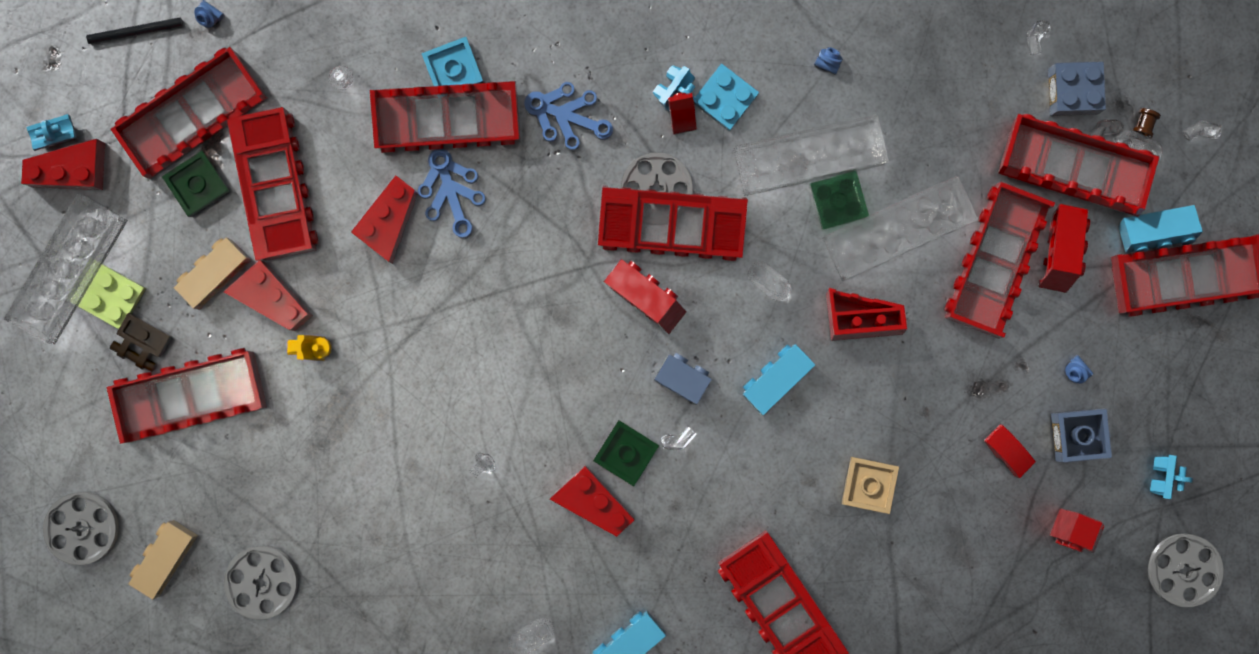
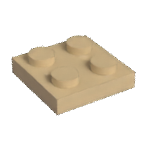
M850 457L841 504L890 514L899 466Z

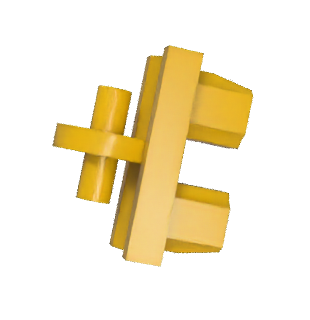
M297 335V340H288L287 354L297 355L299 360L324 361L332 349L329 340L322 336Z

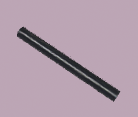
M181 17L88 34L86 39L88 44L182 27L183 21Z

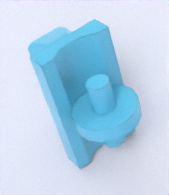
M672 65L666 74V77L672 81L670 86L667 88L659 84L653 91L654 96L667 111H669V97L677 93H691L695 88L692 84L695 77L690 73V69L685 66L681 69Z
M69 114L26 127L31 138L32 148L35 151L77 138Z
M1177 456L1155 457L1153 470L1165 471L1167 473L1165 481L1152 479L1150 492L1162 495L1165 499H1172L1174 480H1177L1176 490L1184 491L1185 482L1192 483L1193 478L1186 477L1187 467L1179 466L1178 476L1175 475Z

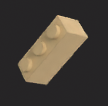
M226 237L224 240L221 238L216 241L211 247L213 250L207 256H201L194 263L196 267L189 273H183L177 279L178 284L174 289L193 309L200 310L251 261L232 239Z
M175 520L163 523L156 532L158 538L154 544L150 543L143 553L144 560L140 565L137 564L130 573L132 579L128 585L152 600L160 597L198 537L197 534Z

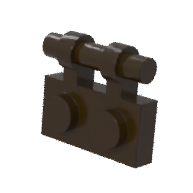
M128 313L116 333L124 338L122 344L113 341L109 349L116 352L118 357L122 359L127 358L136 363V367L142 370L145 368L153 372L157 364L150 360L151 354L161 357L172 336ZM132 344L143 349L141 354L131 350Z

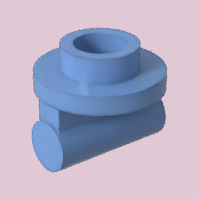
M205 0L194 10L196 21L205 27H212L217 21H221L224 13Z
M828 47L827 49H821L814 65L837 74L843 58L838 50Z
M1079 355L1072 358L1065 368L1067 377L1078 384L1086 382L1094 374Z

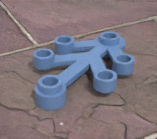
M570 82L562 83L560 88L545 95L537 91L528 94L524 102L525 109L529 114L537 116L543 129V137L548 142H552L557 138V131L550 125L546 113L556 117L565 137V145L569 150H576L580 143L578 137L573 134L568 121L594 131L595 136L600 140L610 138L613 133V127L609 121L599 120L597 122L573 113V111L586 105L592 106L596 103L597 96L591 90L585 91L582 97L559 107L550 103L563 96L568 98L574 94V86ZM570 86L572 91L566 94L563 92V88ZM586 95H593L594 100L587 102L585 100ZM538 99L541 101L539 107H533L532 101ZM606 125L608 130L605 133H601L599 127ZM548 130L554 131L555 134L552 138L545 136ZM572 138L577 141V144L573 147L568 145V140Z
M435 149L428 157L431 169L424 183L418 187V194L424 199L430 198L433 194L432 186L439 174L442 185L431 206L426 209L425 215L430 221L438 220L440 218V209L447 197L455 219L453 232L460 238H466L472 233L473 227L470 221L464 218L456 193L470 199L476 206L483 205L486 197L481 191H473L453 181L449 171L463 176L464 180L470 184L478 180V173L472 168L467 169L453 162L452 156L447 150ZM443 157L445 159L444 164L438 165L436 163L437 158ZM474 172L475 178L468 180L466 178L467 173ZM428 187L430 190L429 194L422 195V188ZM477 194L483 197L479 203L474 201V197ZM432 209L437 211V216L434 218L429 217V211ZM462 224L467 225L465 233L459 232V226Z

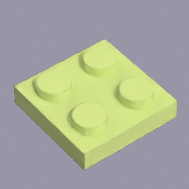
M101 265L78 307L119 329L126 315L133 313L146 288L111 268Z

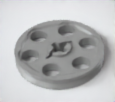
M659 152L648 153L635 159L625 170L621 181V188L626 187L630 182H636L640 190L646 191V189L654 187L656 175H658L659 187L664 189L660 192H674L675 184L680 182L687 186L686 194H692L693 191L692 179L684 164L669 154ZM644 161L649 162L652 166L651 172L646 175L641 174L638 170L639 164ZM666 162H672L676 167L675 172L671 175H667L662 171V165ZM648 203L651 206V213L643 216V223L650 225L669 223V216H665L661 211L662 204ZM678 206L677 218L685 212L687 207Z
M89 492L71 493L58 499L49 508L43 523V536L48 549L56 558L71 565H87L105 557L115 545L119 532L118 518L113 507L101 496ZM78 497L86 501V507L83 511L76 510L74 502ZM100 508L107 512V519L104 522H99L95 517L96 511ZM57 511H62L65 514L66 519L63 524H57L54 520V514ZM80 522L82 526L94 527V529L83 531L82 535L80 531L68 530V528L79 526ZM99 533H105L108 536L106 546H100L97 543L96 538ZM58 535L66 538L64 548H58L55 545V538ZM79 546H84L88 551V555L84 560L76 556V549Z
M1176 534L1165 538L1155 547L1149 559L1148 576L1153 589L1162 599L1180 607H1195L1206 603L1218 592L1223 581L1224 568L1219 552L1209 541L1196 535ZM1179 540H1185L1188 544V549L1184 553H1179L1176 549V544ZM1202 549H1208L1210 552V559L1206 562H1202L1199 559V552ZM1165 554L1169 558V564L1165 568H1160L1157 560L1159 556ZM1184 565L1196 569L1187 572V576L1179 572L1173 573V571L1184 569ZM1210 572L1214 576V582L1210 586H1205L1202 578L1204 574ZM1165 579H1170L1173 583L1172 589L1168 592H1164L1161 588V583ZM1187 588H1193L1195 591V597L1191 601H1186L1183 596Z
M255 546L242 551L230 562L224 577V590L231 606L241 615L257 620L269 619L285 611L293 602L298 590V574L292 560L281 550L270 546ZM253 552L261 556V563L258 566H254L249 562V556ZM277 558L283 560L285 564L282 572H276L272 568V562ZM236 569L244 573V580L241 583H236L232 579V573ZM263 575V580L267 582V585L259 590V584L255 582ZM281 582H286L291 587L290 593L286 596L278 591V586ZM241 593L249 595L250 604L244 607L239 604L238 596ZM264 599L273 602L274 608L270 613L264 612L261 608V603Z

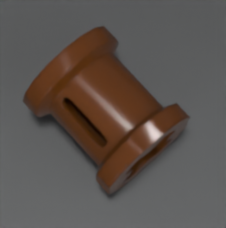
M1141 108L1138 112L1140 117L1132 133L1143 138L1152 139L1154 135L1152 131L1156 120L1160 119L1161 114L1151 109Z

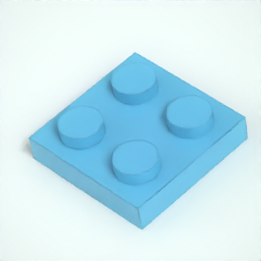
M467 37L421 53L434 86L484 83ZM438 94L437 96L440 100L441 97H444L448 94Z
M721 63L696 95L694 104L730 131L759 92Z

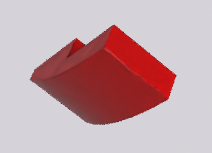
M677 93L669 97L668 103L673 134L697 130L692 93Z
M1001 424L984 440L996 458L1002 459L1011 473L1017 478H1021L1036 462L1016 437Z

